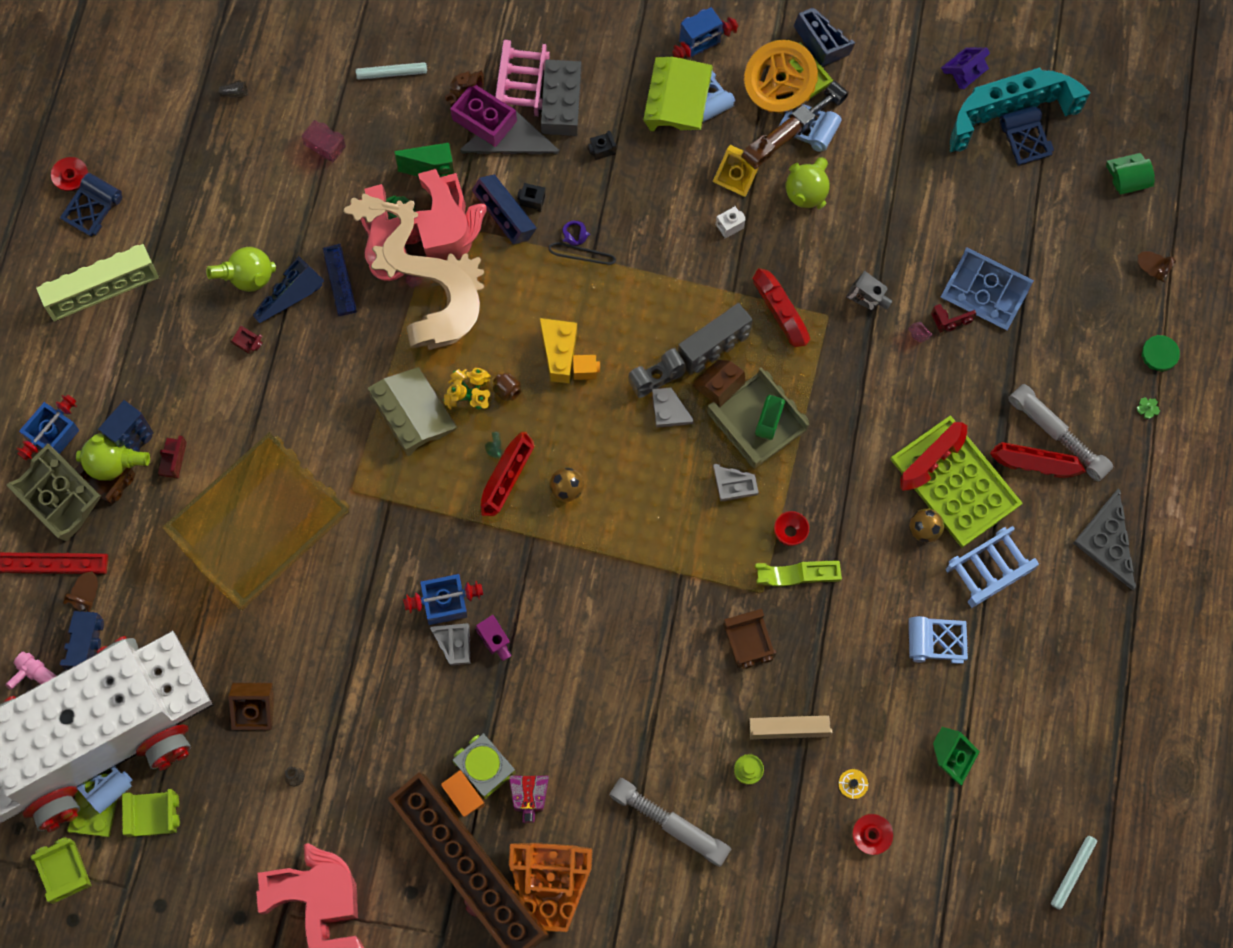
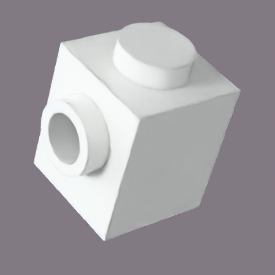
M735 206L717 216L716 226L724 238H727L744 229L746 219L743 212L738 211Z

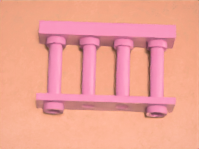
M504 40L496 91L497 99L505 104L534 107V114L538 116L539 110H542L543 103L541 91L545 60H549L550 52L546 50V44H543L542 53L514 50V48H511V41ZM517 57L541 60L540 68L512 66L510 59ZM511 73L537 75L538 83L513 82L507 78L508 74ZM509 88L536 91L535 100L513 98L505 95V92Z

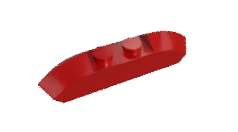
M758 268L752 278L754 285L793 347L806 346L810 341V336L795 307L775 276L768 270Z
M954 422L902 474L900 478L901 489H915L930 481L929 473L932 474L939 465L937 463L941 459L945 461L951 455V452L958 453L962 448L967 436V425L963 422Z
M527 432L519 433L510 442L488 480L481 497L482 516H495L501 511L535 447L533 440Z
M1004 442L996 445L990 452V455L997 462L1014 470L1018 467L1026 471L1036 470L1046 475L1054 474L1056 478H1069L1086 472L1077 456Z

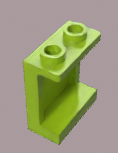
M61 838L55 842V845L49 848L47 846L39 848L35 851L36 854L31 856L47 892L45 896L49 903L54 904L92 886L76 844L70 838Z

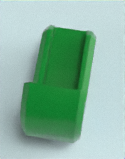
M770 394L767 395L755 430L757 437L770 441L773 440L785 404L784 399Z

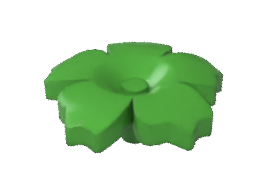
M1146 397L1141 398L1140 406H1137V412L1140 415L1144 414L1145 419L1153 418L1154 415H1158L1160 412L1159 407L1156 406L1158 401L1151 398L1147 400Z

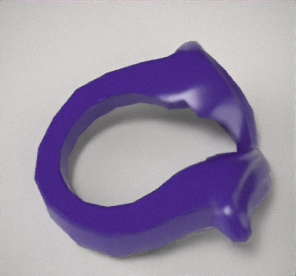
M570 221L562 229L565 237L563 242L573 246L583 244L590 235L586 231L585 225L579 221ZM576 224L581 227L578 241H575L574 237L567 232V228L570 225Z

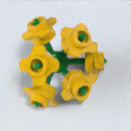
M474 368L466 374L464 372L467 369L462 372L460 369L454 370L453 374L450 375L452 379L448 382H453V384L447 389V394H444L443 401L445 406L448 405L449 410H452V407H457V401L468 400L470 405L476 407V409L487 408L489 406L488 397L490 392L488 390L481 391L479 388L480 385L484 386L490 381L491 375L481 368ZM469 377L470 383L474 384L475 388L469 389L463 380Z

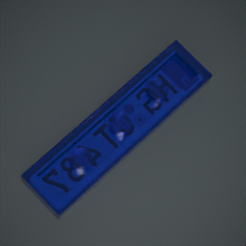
M341 244L324 247V257L338 315L343 316L355 313L357 310Z

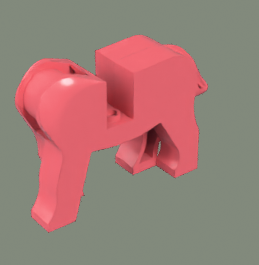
M436 169L420 173L418 176L422 188L432 197V209L417 211L418 217L414 219L413 229L405 245L415 244L422 240L427 257L447 261L448 255L453 254L456 259H460L463 254L469 252L472 242L479 234L487 207L485 204L472 205L468 207L465 214L466 205L457 173L439 177ZM382 184L364 189L365 194L386 202V193ZM386 211L370 223L364 217L361 218L360 221L368 235L365 258L371 273L384 281H393L405 275L395 271L394 276L389 278L385 270H373L371 268L376 259V254L372 248L374 246L383 247L386 239L400 225V219L396 217L388 221V213ZM404 245V252L407 254L406 246Z
M306 843L303 847L306 865L312 868L311 870L299 871L287 868L258 873L259 891H256L258 913L261 915L268 914L277 906L287 902L307 903L305 926L309 948H364L362 942L356 936L326 940L330 939L329 927L325 923L358 919L356 882L351 875L349 867L339 856Z

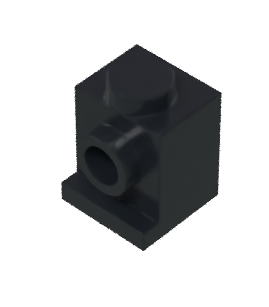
M610 130L605 134L590 138V144H587L589 153L594 155L595 160L616 154V144Z
M524 183L523 189H519L517 199L520 200V205L538 209L541 212L546 197V188Z

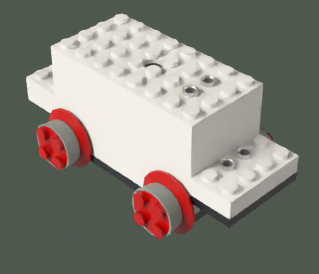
M173 631L141 649H138L135 639H127L126 636L120 637L115 643L98 649L96 651L97 655L18 698L11 696L5 699L4 703L0 704V823L24 810V818L34 817L38 831L47 830L48 833L53 832L60 827V824L66 821H73L78 817L77 813L80 808L73 797L78 792V787L136 755L146 756L150 768H159L160 771L170 767V763L177 759L182 760L189 756L188 751L191 749V745L184 737L188 731V726L179 724L214 705L181 642Z

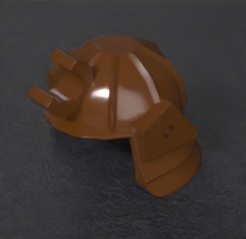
M481 70L474 73L467 71L453 78L450 83V93L445 95L447 102L453 100L450 102L451 107L468 87L477 85L484 90L483 72Z

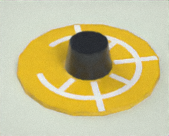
M849 769L843 772L839 778V789L847 798L858 799L867 792L868 779L861 771Z

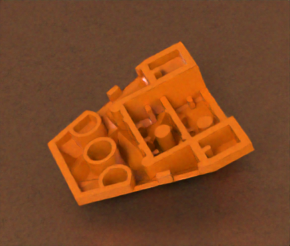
M511 843L509 866L513 872L514 885L519 897L546 931L568 932L591 872L592 849L575 845Z

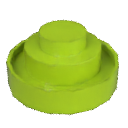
M751 754L740 757L734 766V774L737 780L746 785L757 783L764 773V766L761 760Z

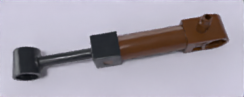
M833 81L824 92L826 97L811 109L804 105L791 113L787 121L767 136L762 135L743 151L741 157L751 167L757 169L770 159L773 153L797 134L801 135L812 126L817 112L830 102L836 106L841 105L848 97L849 92L837 81Z

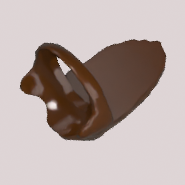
M1143 251L1138 254L1137 260L1140 268L1150 276L1166 283L1163 278L1167 276L1173 264L1176 263L1174 257L1168 256L1164 258L1151 251Z
M87 572L79 576L72 587L71 594L67 593L65 595L63 604L69 602L76 609H87V612H90L98 588L96 575L93 572Z

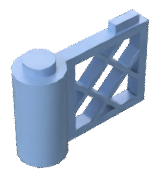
M713 71L709 87L716 88L717 92L708 93L703 122L732 108L735 102L732 93L724 91L715 80L716 75Z
M792 111L786 112L779 126L789 119ZM831 111L817 112L815 115L819 116V118L809 128L811 131L809 136L797 134L794 138L810 143L812 148L818 152L825 151L842 121L837 113Z
M918 616L908 619L909 658L913 659L914 662H925V659L929 658L951 660L953 664H963L968 659L966 621L928 619L927 617ZM933 624L939 625L944 630L939 637L933 632ZM952 626H961V635L958 638L949 630ZM945 633L954 640L949 647L940 639ZM936 642L945 649L941 654L933 653V645ZM957 643L962 648V655H955L950 648Z
M114 767L112 768L113 772L107 777H101L100 775L89 782H95V786L89 793L85 791V784L77 789L101 814L122 793H125L132 786L130 784L132 779L125 771L121 774Z

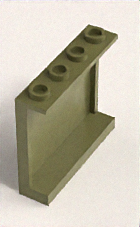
M762 367L759 368L755 376L746 381L720 408L715 402L708 405L707 408L708 415L753 469H756L806 432L809 427V420L806 415L801 414L796 409L797 406L794 401L785 396L783 388L780 385H776L771 374L768 371H764ZM769 394L785 400L774 438L771 441L755 435L766 397Z

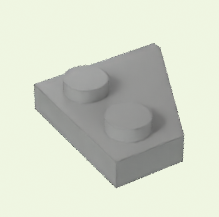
M468 623L431 627V631L450 665L471 664L470 629Z

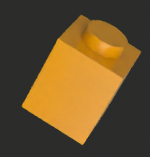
M573 355L574 380L596 379L597 373H600V361H596V355Z

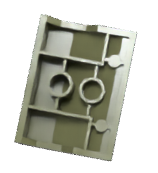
M419 367L384 378L368 387L372 401L407 457L411 456L418 447L428 441L439 440L457 429V426Z
M49 443L31 460L30 468L19 479L6 485L57 538L68 541L81 528L101 497Z

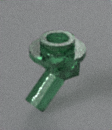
M496 431L492 433L493 442H487L485 449L489 456L499 458L502 455L500 448L501 439L499 432Z

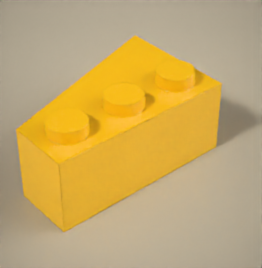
M540 318V329L550 380L553 382L570 383L577 336V323Z

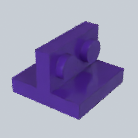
M966 47L942 66L941 69L944 74H952L959 88L965 89L989 69L984 58L990 52L988 48Z

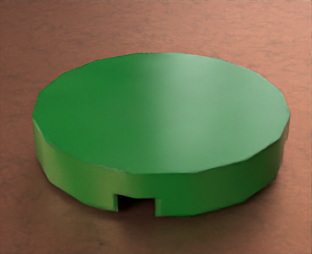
M1156 335L1144 343L1142 358L1149 368L1164 372L1172 369L1177 364L1180 358V350L1173 339L1165 335Z

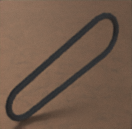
M555 242L548 246L549 252L559 257L612 265L616 262V258L611 254L566 243ZM554 245L571 247L608 256L613 261L603 262L553 252L551 247Z

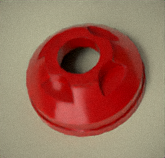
M788 511L782 513L776 519L774 532L776 538L782 544L797 546L808 537L809 523L802 514ZM787 527H793L796 530V534L793 537L786 535L785 529Z

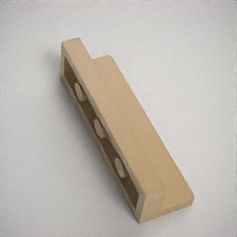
M829 716L749 719L750 739L830 737L832 734Z

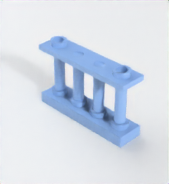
M1013 526L1008 529L1006 527L996 532L997 536L961 558L956 556L948 562L947 573L955 569L971 591L970 595L972 597L968 600L971 608L1038 567V561L1035 558L1031 561L1025 559L1009 535L1015 530ZM1003 540L1019 563V568L1014 571L1012 568L1009 569L993 545ZM986 549L1003 572V578L998 581L992 577L978 557V554ZM971 559L986 580L987 587L983 590L977 588L961 564Z

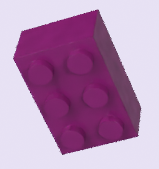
M477 85L468 87L450 108L453 121L494 147L500 143L517 122L515 109Z

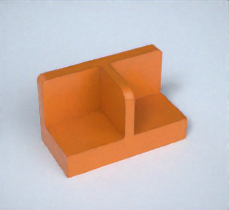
M461 770L441 784L463 817L485 806L483 800Z

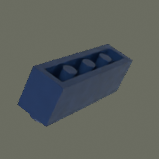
M495 174L479 178L472 192L482 204L486 205L489 214L513 245L528 241L537 229L533 222Z

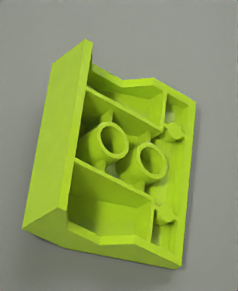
M656 57L643 119L650 131H654L657 126L668 125L679 130H701L713 69L712 65L676 57Z

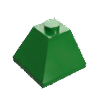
M942 726L933 742L939 766L958 785L962 786L980 751L960 731Z

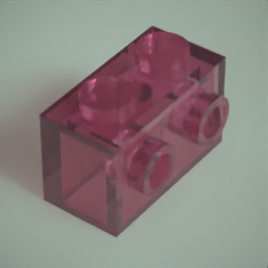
M316 120L301 135L305 146L332 163L346 147L342 134L337 131L333 132L325 123H319Z

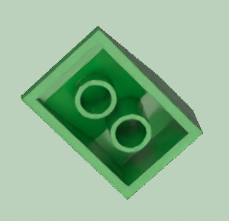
M449 143L394 151L398 172L419 177L418 174L436 169L439 177L454 174Z

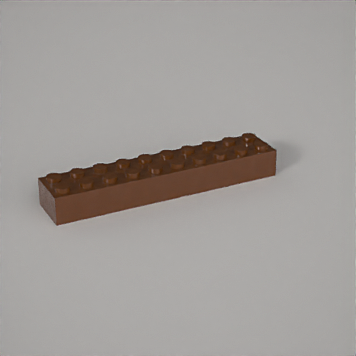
M417 773L388 798L501 948H535L549 936L425 774Z

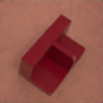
M179 435L178 439L166 438L164 450H160L162 459L158 471L159 476L179 478L187 445L183 436Z

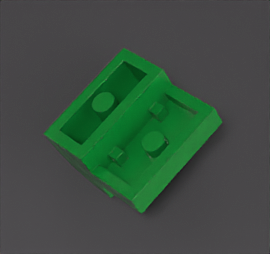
M1141 153L1107 161L1106 167L1113 176V185L1120 195L1154 187L1155 175L1150 159L1145 160Z

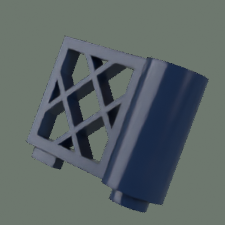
M1036 106L1007 113L999 118L1001 129L1006 133L1018 166L1049 157L1054 151L1051 140L1047 141L1040 123L1042 118L1041 110ZM1037 128L1039 133L1037 139L1028 134L1030 129ZM1019 134L1023 136L1021 144L1014 141L1012 135ZM1026 138L1035 142L1032 149L1023 145ZM1037 144L1043 146L1046 153L1040 154L1034 151ZM1020 149L1030 153L1028 158L1021 160L1019 155Z
M87 173L81 180L79 190L60 219L90 237L93 234L97 235L102 228L100 224L111 207L121 202L122 192L95 175ZM82 194L87 196L89 203L79 206L78 200ZM100 204L104 206L101 213L94 214L93 206ZM90 207L91 215L82 217L80 210ZM77 211L78 219L70 220L67 218L70 212ZM92 219L93 225L89 230L85 229L83 221Z

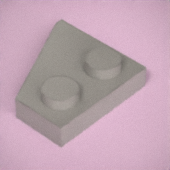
M672 388L652 389L656 427L693 424L692 417Z
M718 464L713 465L720 501L758 495L759 492L754 474L742 473L733 468L730 470L720 467Z

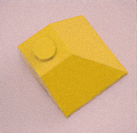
M730 145L725 152L713 182L746 197L758 168L754 169L741 157L743 150Z

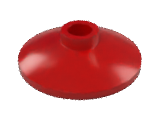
M66 157L56 162L53 166L51 179L57 188L64 191H73L80 188L81 180L88 173V169L82 160L75 157Z
M864 815L857 820L853 827L854 843L866 854H881L892 844L893 829L890 823L880 815ZM869 832H873L875 834L874 839L869 838Z

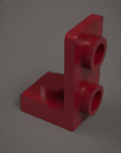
M941 304L934 306L931 311L939 332H950L961 324L964 326L974 321L977 314L973 310L949 319L946 309H943Z

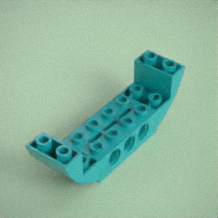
M1041 68L976 87L959 111L951 132L950 152H960L968 147L975 124L980 122L986 123L993 118H1000L1001 115L1031 106H1038L1043 102H1052L1057 99L1065 116L1077 115L1082 111L1087 102L1090 91L1081 83L1065 74L1041 70Z

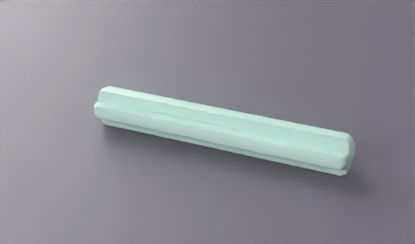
M426 63L356 69L357 79L427 73Z
M1091 836L1085 838L1051 902L1053 907L1057 909L1063 907L1097 844L1095 838Z

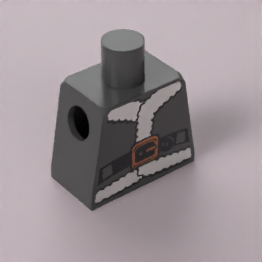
M863 271L855 280L846 295L848 299L869 310H873L877 305L887 310L893 301L884 295L888 289L887 286L866 271Z

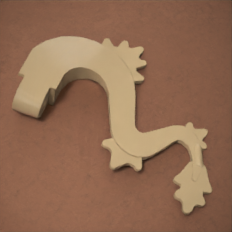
M365 193L361 196L362 200L352 198L350 201L351 205L345 207L343 212L352 215L355 221H359L364 217L370 223L385 211L397 215L400 219V225L386 239L383 247L374 246L372 248L376 254V259L371 265L373 270H385L389 278H392L395 271L403 274L434 280L440 283L446 291L447 305L444 310L428 314L421 321L406 326L410 347L418 348L428 345V349L431 350L457 342L470 331L477 321L480 306L477 291L484 288V285L477 281V278L484 274V270L478 269L481 259L476 257L470 260L466 253L462 255L460 261L453 254L448 255L447 261L438 258L407 255L404 252V245L413 229L414 219L418 217V213L413 211L414 201H409L406 204H403L402 201H397L394 204L384 202Z

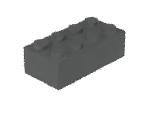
M545 60L541 134L577 136L581 61Z
M737 303L678 345V353L686 364V371L690 375L695 372H701L707 363L715 362L720 357V354L731 351L736 343L739 341L743 342L750 336L753 319L740 303Z

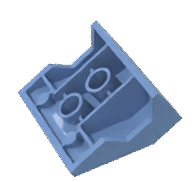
M966 247L941 298L969 312L975 310L977 316L1008 330L1034 280Z

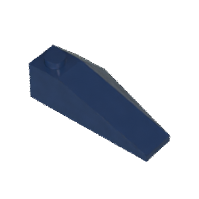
M298 256L283 273L285 278L281 283L274 285L273 294L267 296L254 312L253 316L259 323L311 295L322 286L324 280L301 257Z

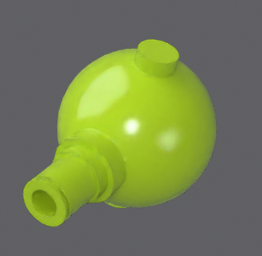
M817 158L814 164L799 165L795 163L790 166L789 171L791 173L786 180V192L789 199L795 205L802 208L816 207L817 209H821L826 205L825 199L829 193L830 182L825 173V169L828 166V161L825 158Z
M243 247L236 250L230 256L228 262L207 266L206 274L208 279L221 278L225 281L230 280L236 288L242 291L253 292L260 290L269 282L271 274L276 271V266L274 262H270V259L262 250L255 247Z
M96 434L84 444L81 451H77L76 461L81 462L84 471L92 478L110 481L121 475L126 468H132V466L136 465L148 466L150 454L149 452H136L132 449H127L125 446L118 447L104 435Z

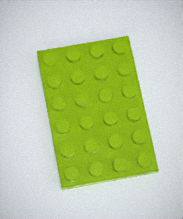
M950 415L893 455L890 460L903 474L956 421ZM966 436V440L958 453L951 452V455L945 461L941 459L937 463L939 465L932 474L929 473L930 481L915 488V491L927 506L941 515L944 520V527L961 548L968 545L1023 504L968 436Z

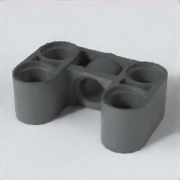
M673 348L662 355L660 363L647 370L643 366L633 369L628 374V382L637 397L641 398L652 392V389H657L681 377L686 371V364L676 348ZM654 374H660L662 377L660 379H654L652 376Z

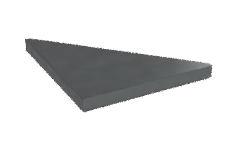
M516 111L517 122L496 147L476 135L460 149V152L462 154H558L559 149Z
M1117 489L1073 544L1133 590L1136 587V583H1134L1132 558L1129 552L1124 509L1120 497L1121 491Z

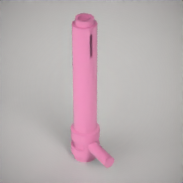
M21 652L14 660V665L19 672L6 683V686L12 690L25 676L31 680H36L41 685L57 676L44 667V663L40 660H35L33 655Z

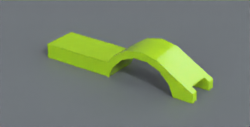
M840 561L801 562L783 567L769 566L766 563L754 565L758 571L756 582L762 585L791 586L800 583L840 582L842 580Z

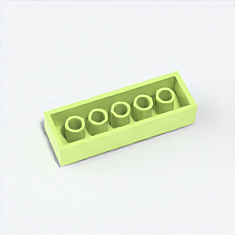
M144 244L135 245L125 252L116 253L108 259L98 260L88 267H81L76 272L62 275L54 281L45 282L36 289L53 321H57L156 280L159 277Z

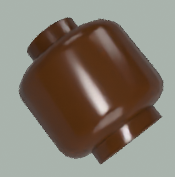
M499 374L493 380V391L504 401H513L520 395L521 383L512 374Z

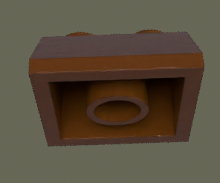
M717 360L692 386L710 401L715 402L720 408L746 383L745 371L732 361Z
M232 683L229 693L232 730H272L274 707L273 683Z

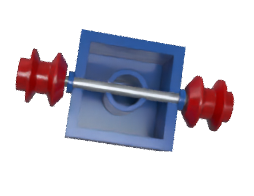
M712 7L706 10L703 9L697 15L691 18L687 17L681 22L680 47L674 45L672 53L676 58L684 59V56L691 58L719 43L722 34L730 37V32L736 34L738 23L731 17L727 18L726 23L723 20L721 21Z
M68 394L66 397L61 395L63 400L55 402L57 410L43 402L19 431L27 441H22L24 445L22 448H16L19 451L17 453L18 456L25 461L28 459L32 460L31 455L33 453L38 454L37 448L42 450L48 443L59 454L80 431L74 422L64 416V414H72L70 411L72 407L77 408L75 405L77 401Z
M457 574L421 581L423 597L420 598V595L415 593L414 597L410 598L406 594L407 598L403 599L405 611L409 610L410 614L412 609H417L420 612L422 604L423 606L425 605L428 623L432 625L467 618L464 597L467 596L470 602H472L473 597H478L480 600L483 590L482 585L477 584L476 580L475 585L471 586L467 582L464 591L460 575Z

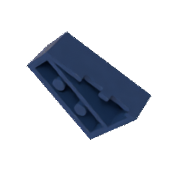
M811 8L798 14L794 28L816 61L822 67L849 56L855 42L852 39L849 41L842 35L843 32L840 29L836 30L829 24L830 21L816 9Z
M73 612L68 632L71 634L70 641L65 643L64 650H68L66 659L61 660L60 666L66 671L97 655L96 651L101 648V638L99 636L100 631L104 628V620L98 613Z

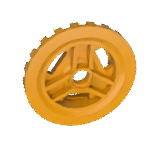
M790 40L772 41L760 47L748 61L744 74L745 87L748 95L759 108L771 113L777 112L778 114L787 111L791 112L793 109L801 107L805 101L810 99L811 94L814 93L816 83L818 82V69L812 54L803 45ZM792 59L797 61L804 69L800 74L789 63ZM767 66H770L765 81H760L763 71ZM779 73L786 74L784 81H777L776 78ZM794 93L793 96L786 99L776 98L779 95Z

